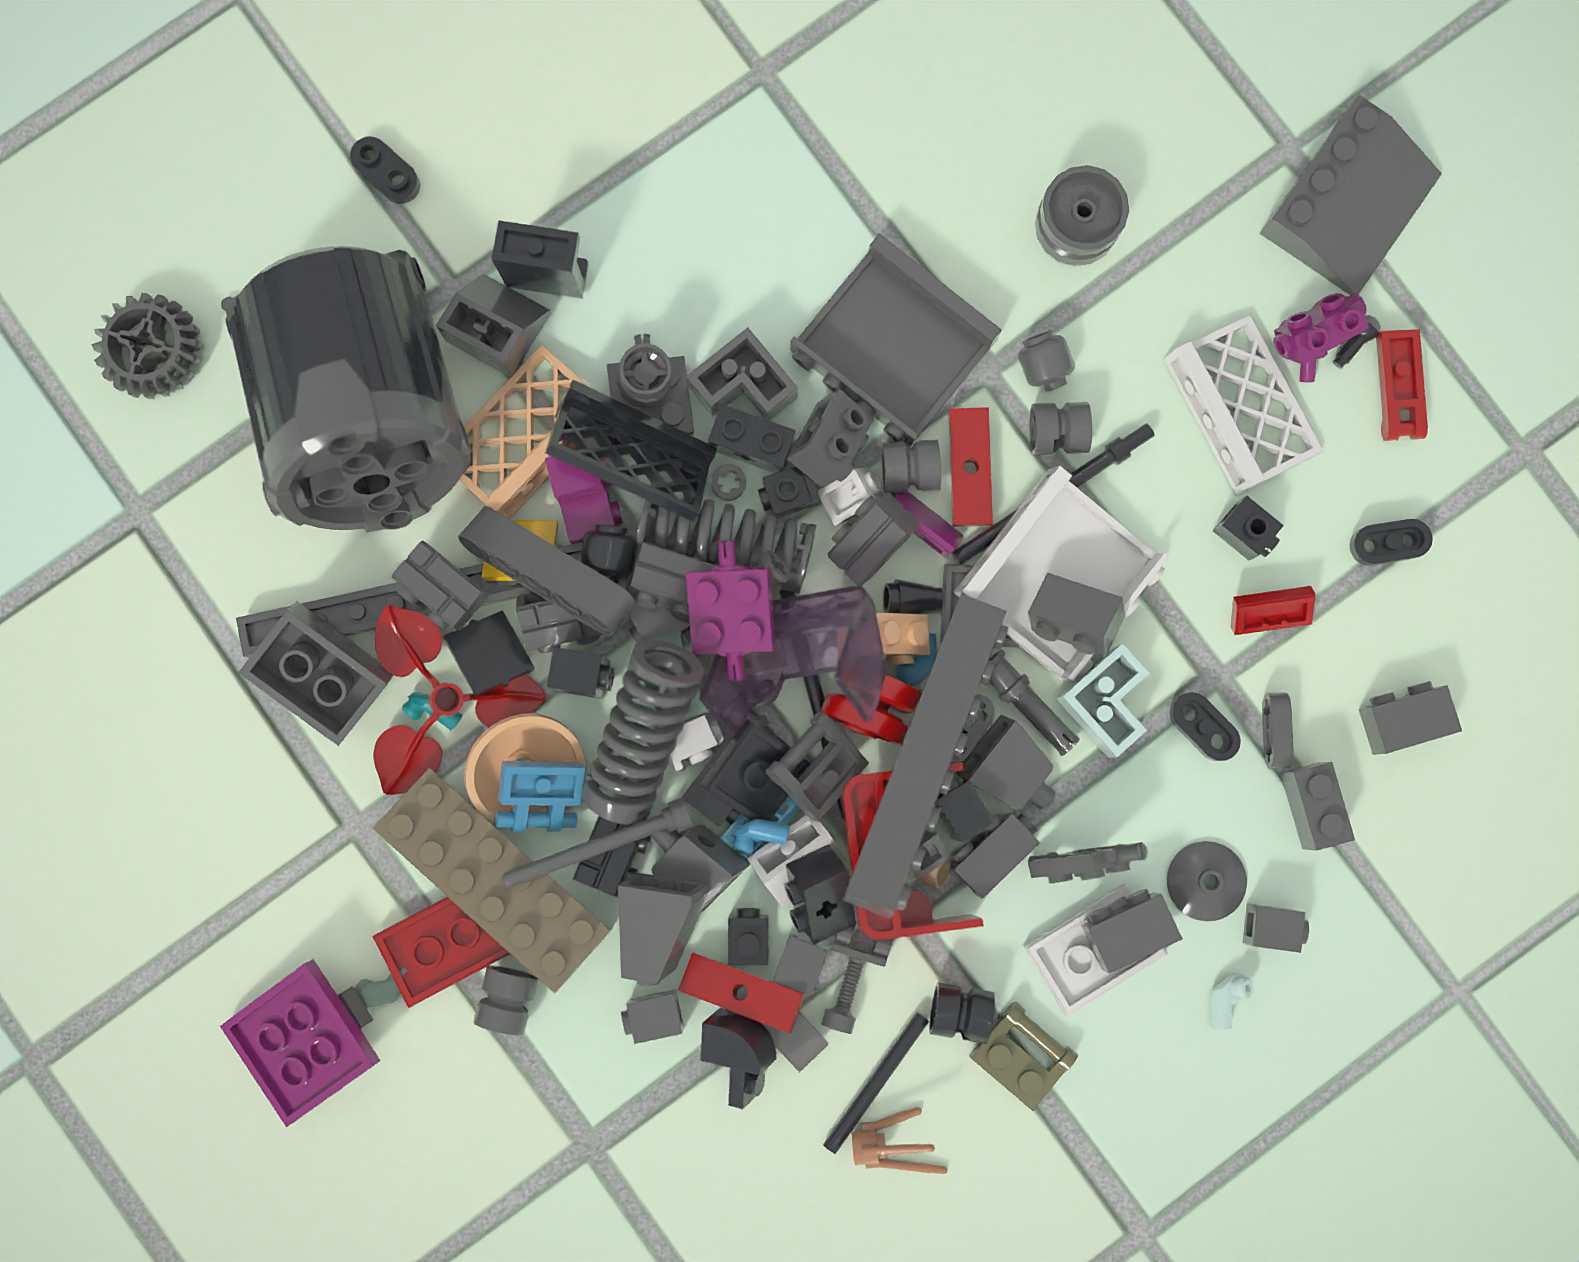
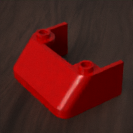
M951 763L948 770L961 771L963 770V763ZM892 771L856 775L850 778L843 787L842 802L852 875ZM911 890L904 910L896 908L891 919L855 905L859 928L865 935L876 940L984 926L983 918L972 914L933 919L930 901L923 893L916 890Z

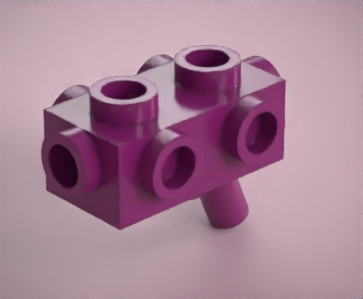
M1341 293L1328 295L1315 303L1312 309L1307 312L1291 315L1278 328L1273 330L1275 334L1273 343L1278 354L1285 359L1300 364V382H1315L1316 360L1327 356V351L1369 328L1365 316L1367 307L1363 298L1357 293L1350 296H1345Z

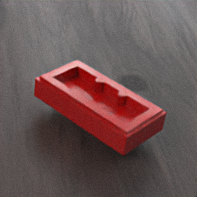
M1312 586L1234 596L1231 629L1234 635L1312 625L1316 594Z

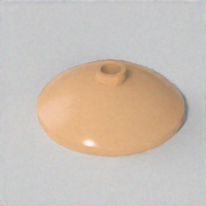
M540 714L514 715L495 723L476 740L466 761L464 777L469 798L483 817L495 824L496 811L511 812L513 805H501L498 800L502 761H515L523 757L526 758L525 761L582 762L585 767V758L581 745L573 733L561 722ZM529 805V812H546L549 806ZM565 806L564 812L568 810L570 806Z

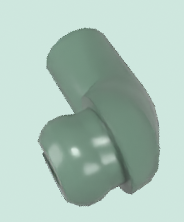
M404 967L400 971L402 976L407 972V969ZM391 974L385 981L373 982L363 979L355 986L357 994L367 1007L393 1003L401 994Z

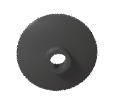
M1201 841L1184 847L1175 855L1167 872V888L1171 900L1182 913L1200 921H1216L1229 916L1240 906L1246 893L1247 876L1241 860L1231 849L1216 842ZM1212 874L1215 876L1217 883L1213 889L1208 890L1204 885V879L1207 875Z

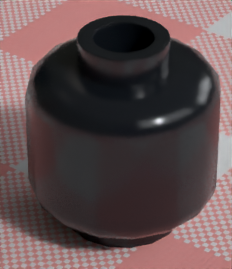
M595 524L594 530L587 531L584 534L581 563L617 583L618 576H626L631 572L636 541L633 536L627 534L626 527Z

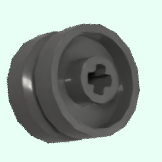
M1090 165L1071 167L1058 174L1047 187L1035 219L1037 239L1045 252L1058 262L1072 266L1092 264L1106 256L1125 228L1129 214L1127 193L1120 181L1105 169Z

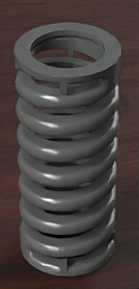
M683 496L682 500L689 503L686 497ZM705 499L703 501L690 540L691 520L677 514L668 537L670 511L645 500L637 531L635 552L642 541L692 558L696 557L698 560L713 565L717 560V566H719L717 541L731 540L735 507L732 504L724 505L710 543L715 505L713 500ZM746 509L744 511L734 539L736 564L749 568H754L761 561V555L765 551L773 552L777 522L775 515H765L752 550L756 512L753 509ZM787 519L785 521L774 550V554L786 564L791 573V578L787 582H780L783 590L801 593L817 525L801 522L799 534H803L800 544H797V553L794 558L797 521L794 519Z
M645 640L633 647L626 668L628 670L624 673L622 679L624 686L617 691V705L610 711L609 719L611 722L604 727V740L598 744L596 751L598 757L591 763V774L587 775L581 793L583 802L591 811L608 821L619 824H635L646 820L650 815L657 797L658 788L663 782L664 771L668 768L671 754L677 746V737L684 728V719L690 712L691 701L696 696L698 684H700L704 676V667L695 655L678 645L659 640ZM648 662L664 666L677 676L663 673L652 667ZM639 681L654 683L660 686V689L657 691L646 687ZM632 699H639L651 705H656L662 711L637 704ZM625 717H632L641 722L651 724L656 729H650L637 722L628 721ZM618 734H623L637 741L646 742L650 747L643 746L629 739L621 738ZM615 751L623 756L613 755L611 752ZM631 759L640 760L644 764H638ZM608 768L609 770H611V771H613V772H615V773H617V774L609 773V772H607L605 769ZM625 777L635 778L638 782H632ZM599 787H604L617 794L634 796L635 799L614 798L602 792Z

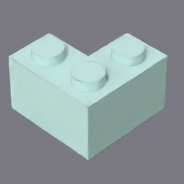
M1122 643L1113 647L1107 656H1103L1084 676L1072 683L1056 700L1108 758H1115L1147 731L1120 700L1150 673Z

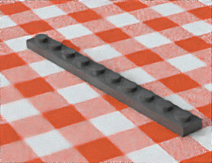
M583 542L557 547L581 562ZM483 564L460 569L490 594L481 606L517 599V596L534 593L517 581H483L481 577ZM398 582L301 603L344 636L375 630L381 612L388 605L416 611L427 615L430 611L421 601L412 605L395 590L400 585ZM290 606L236 618L243 657H251Z

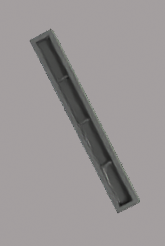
M964 594L960 595L843 901L891 919L896 908L904 910L912 889L911 886L905 884L910 869L918 872L927 849L920 846L924 831L932 833L941 811L935 808L934 804L939 793L946 795L955 774V772L948 770L952 756L961 757L969 736L962 733V729L966 719L974 721L982 698L975 696L980 683L988 684L996 663L989 660L993 647L1001 649L1009 627L1002 625L1006 610Z

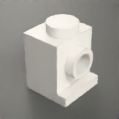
M703 715L684 724L682 732L677 737V746L671 754V761L676 772L686 769L683 761L690 759L691 764L694 765L714 756L711 749L725 741L716 720L709 723L707 717Z

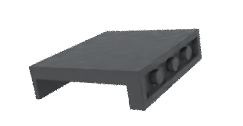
M879 233L869 245V251L806 329L798 338L795 336L790 341V351L794 353L792 355L793 360L803 369L810 371L813 368L824 377L822 382L832 392L838 389L842 390L871 417H875L884 424L883 431L895 442L905 441L912 446L995 344L1002 329Z

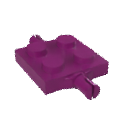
M735 540L717 541L719 566L710 570H693L686 573L692 654L715 653L727 656L728 680L734 681L736 679L738 681L745 679L744 655L750 652H765L776 649L770 567L749 568L736 564Z

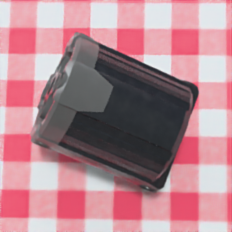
M331 246L298 252L272 263L257 273L246 284L235 302L225 309L227 315L225 318L226 326L233 342L262 473L263 494L271 513L275 517L281 516L298 526L306 524L330 530L364 529L367 533L383 529H400L409 525L414 519L428 513L432 509V505L440 501L453 489L470 466L471 446L455 402L425 291H427L426 284L416 258L411 257L406 251L396 250L382 254L359 247ZM362 477L366 478L369 495H367L358 482Z

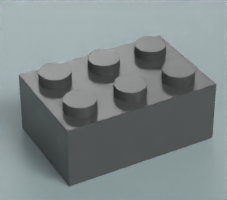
M298 601L286 610L238 672V674L337 746L342 743L393 677L392 674L383 668L379 661Z

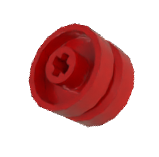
M841 660L834 681L839 687L853 693L854 696L852 698L837 692L828 693L820 712L842 723L843 727L874 740L878 738L901 746L909 726L903 719L889 713L888 710L892 709L905 714L914 713L922 693L878 671Z

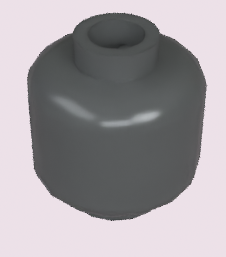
M1052 330L1024 340V347L1019 351L1018 359L1027 383L1032 387L1043 386L1045 392L1066 385L1065 377L1075 369V363L1066 339L1061 335H1053Z

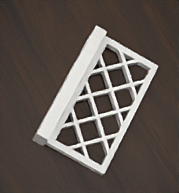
M1251 315L1196 341H1189L1177 347L1164 358L1168 369L1236 496L1323 452L1320 443ZM1242 328L1250 341L1248 352L1230 346L1233 333ZM1224 337L1223 343L1217 341ZM1206 346L1220 351L1216 368L1204 364L1197 350ZM1227 354L1245 361L1241 377L1223 371ZM1252 364L1265 369L1269 376L1266 386L1248 380ZM1220 379L1238 385L1234 402L1221 397L1218 391ZM1245 389L1263 395L1259 411L1241 405ZM1271 398L1283 402L1287 410L1284 421L1267 415ZM1239 413L1257 420L1253 436L1240 432L1236 425ZM1264 423L1282 429L1278 445L1260 440ZM1289 432L1301 436L1308 451L1298 454L1285 449ZM1257 448L1275 454L1272 468L1263 473L1255 460ZM1283 457L1290 459L1288 461L1281 463Z

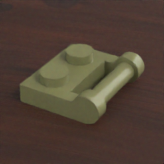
M1014 1002L991 1028L987 1044L979 1043L969 1057L1029 1109L1034 1111L1060 1077L1072 1067L1078 1058V1053L1069 1046L1064 1048L1024 1014L1025 1009L1020 1004ZM1012 1027H1016L1054 1060L1047 1069L1006 1035Z

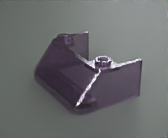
M859 585L772 600L776 649L765 652H750L744 655L745 679L738 681L736 679L734 681L728 680L727 656L716 654L699 696V700L732 740L745 722L749 708L769 705L774 702L779 696L785 679L835 672L833 679L863 721H872L887 673L874 601L866 589Z

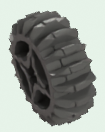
M141 293L139 301L132 296H126L125 307L118 303H112V308L115 312L112 317L106 314L101 315L106 326L104 329H94L95 334L102 338L101 341L91 344L93 350L100 353L94 361L100 368H105L101 374L107 381H113L115 389L120 392L127 390L128 395L134 398H139L143 394L145 398L154 400L157 391L164 397H170V385L177 389H184L183 382L180 380L184 375L188 378H195L193 371L189 367L191 364H201V359L193 354V352L204 348L202 342L194 339L201 332L199 327L191 324L194 320L193 316L188 311H182V306L178 302H168V299L163 295L157 294L153 299L148 293ZM166 321L170 323L174 332V347L168 345L165 341L167 331L164 330ZM140 323V325L135 330L130 331L133 327ZM154 343V344L157 345L159 348H156V347H152V346H151V348L144 347L143 349H141L140 347H138V346L135 345V344H138V345H141V346H145V345H152V344ZM122 346L130 350L128 361L132 364L130 371L127 370L123 362ZM167 361L161 368L155 371L160 363Z

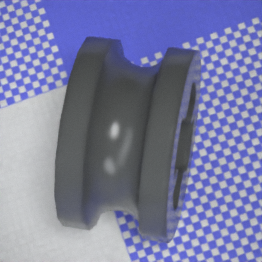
M731 464L722 465L712 475V491L721 500H736L743 494L747 480L741 468ZM728 472L733 473L737 476L735 481H740L739 488H732L729 493L721 491L720 489L723 485L717 484L718 478H725Z

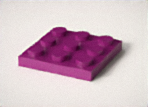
M314 959L301 965L220 1025V1028L286 1128L381 1061Z

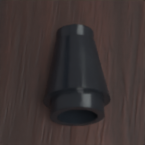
M895 579L894 583H885L883 590V608L885 613L922 614L941 611L943 591L941 587H933Z

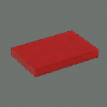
M448 897L372 936L408 1008L510 955L503 946ZM404 967L407 969V972L402 976L400 971Z

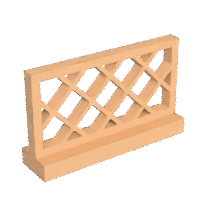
M543 345L530 356L464 426L468 439L473 435V439L469 440L470 446L473 447V466L468 467L459 481L485 505L509 519L549 479L545 458L551 456L545 454L552 429L548 434L534 435V416L554 415L555 423V414L561 402V388H568L572 379L588 386ZM544 359L553 366L554 381L534 382V370ZM560 373L568 380H560ZM554 389V407L534 408V390ZM527 391V409L507 410V398L513 392ZM527 417V435L507 437V418ZM500 419V437L480 439V427L486 420ZM571 440L559 442V444L572 450L577 449ZM527 443V456L520 463H507V445ZM500 445V464L480 465V447ZM500 472V484L489 496L480 489V473ZM465 474H473V482Z

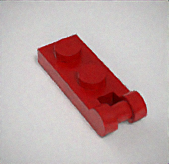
M1420 329L1380 331L1376 338L1383 418L1381 423L1382 439L1384 441H1395L1400 436H1409L1411 440L1425 439L1428 433ZM1399 410H1409V421H1400Z

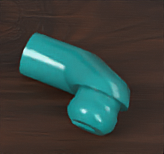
M414 692L407 696L409 700L402 706V711L413 720H418L425 711L431 716L433 710L428 703V694ZM459 712L449 716L441 715L437 721L451 731L457 726L463 715Z

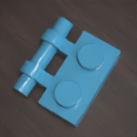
M502 761L498 800L501 805H513L511 812L496 811L495 827L510 828L512 832H525L526 828H546L547 832H560L562 828H576L577 813L564 812L565 806H581V793L585 775V767L582 762ZM529 805L549 806L546 812H529Z

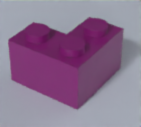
M552 456L545 458L554 497L560 504L568 539L571 544L583 542L584 534L587 531L594 530L595 524L611 526L623 524L618 501L611 502L607 487L614 486L613 484ZM605 458L600 459L603 464L609 466Z

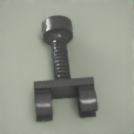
M855 925L835 934L831 950L849 956L850 962H848L849 966H847L846 973L844 974L843 985H841L842 989H840L841 993L838 994L840 997H837L839 1001H836L837 1005L832 1009H825L821 1025L847 1034H852L856 1018L851 1015L849 1008L853 1004L852 1000H854L855 988L859 984L858 980H860V973H862V965L869 962L885 967L893 942V938L875 940L872 954L850 948L849 944Z

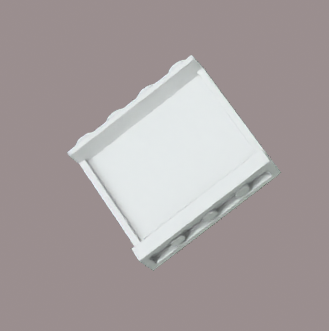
M1058 466L1046 472L954 590V593L959 597L961 594L1006 610L1002 625L1009 627L1006 635L1018 643L1021 648L1059 679L1074 681L1075 678L1080 679L1089 671L1093 664L1091 657L1094 654L1082 653L1076 650L1072 644L1057 639L1056 641L1044 640L1031 629L1028 611L1047 572L1123 597L1125 617H1128L1140 604L1141 599L1138 596L1147 585L1149 587L1152 586L1162 576L1165 570L1162 565L1169 556L1166 553L1156 554L1074 486L1069 481L1072 475L1061 466Z

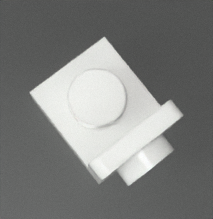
M868 467L854 468L843 481L839 482L836 480L817 492L834 526H837L856 516L855 511L870 496L875 500L881 497L884 488L880 478L874 471H870Z

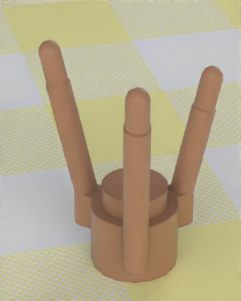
M915 1107L875 1122L861 1123L862 1131L852 1132L855 1165L865 1164L866 1169L880 1167L931 1174H946L948 1172L945 1166L884 1159L889 1154H914L935 1151L933 1144L886 1145L885 1133L877 1134L876 1132L920 1115L922 1113L920 1107Z

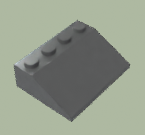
M1358 95L1340 117L1260 234L1349 295L1359 294L1442 173L1391 115L1361 95Z

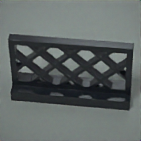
M572 379L557 408L556 420L545 454L695 522L700 514L709 466L715 458L717 447ZM593 437L599 447L591 448L584 438ZM571 440L577 450H572L559 444V442ZM622 455H630L637 465L629 466ZM608 458L615 468L603 464L600 459ZM666 471L673 482L666 483L658 472ZM645 475L652 485L640 481L637 476ZM682 492L689 503L678 499L674 493Z

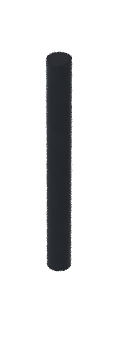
M915 1013L823 1143V1146L833 1154H836L930 1022L920 1013Z

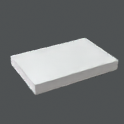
M1125 884L1023 946L1066 1017L1169 954L1166 948H1163L1110 974L1101 969L1081 925L1089 922L1088 915L1098 909L1111 906L1112 910L1126 905L1125 898L1132 893Z

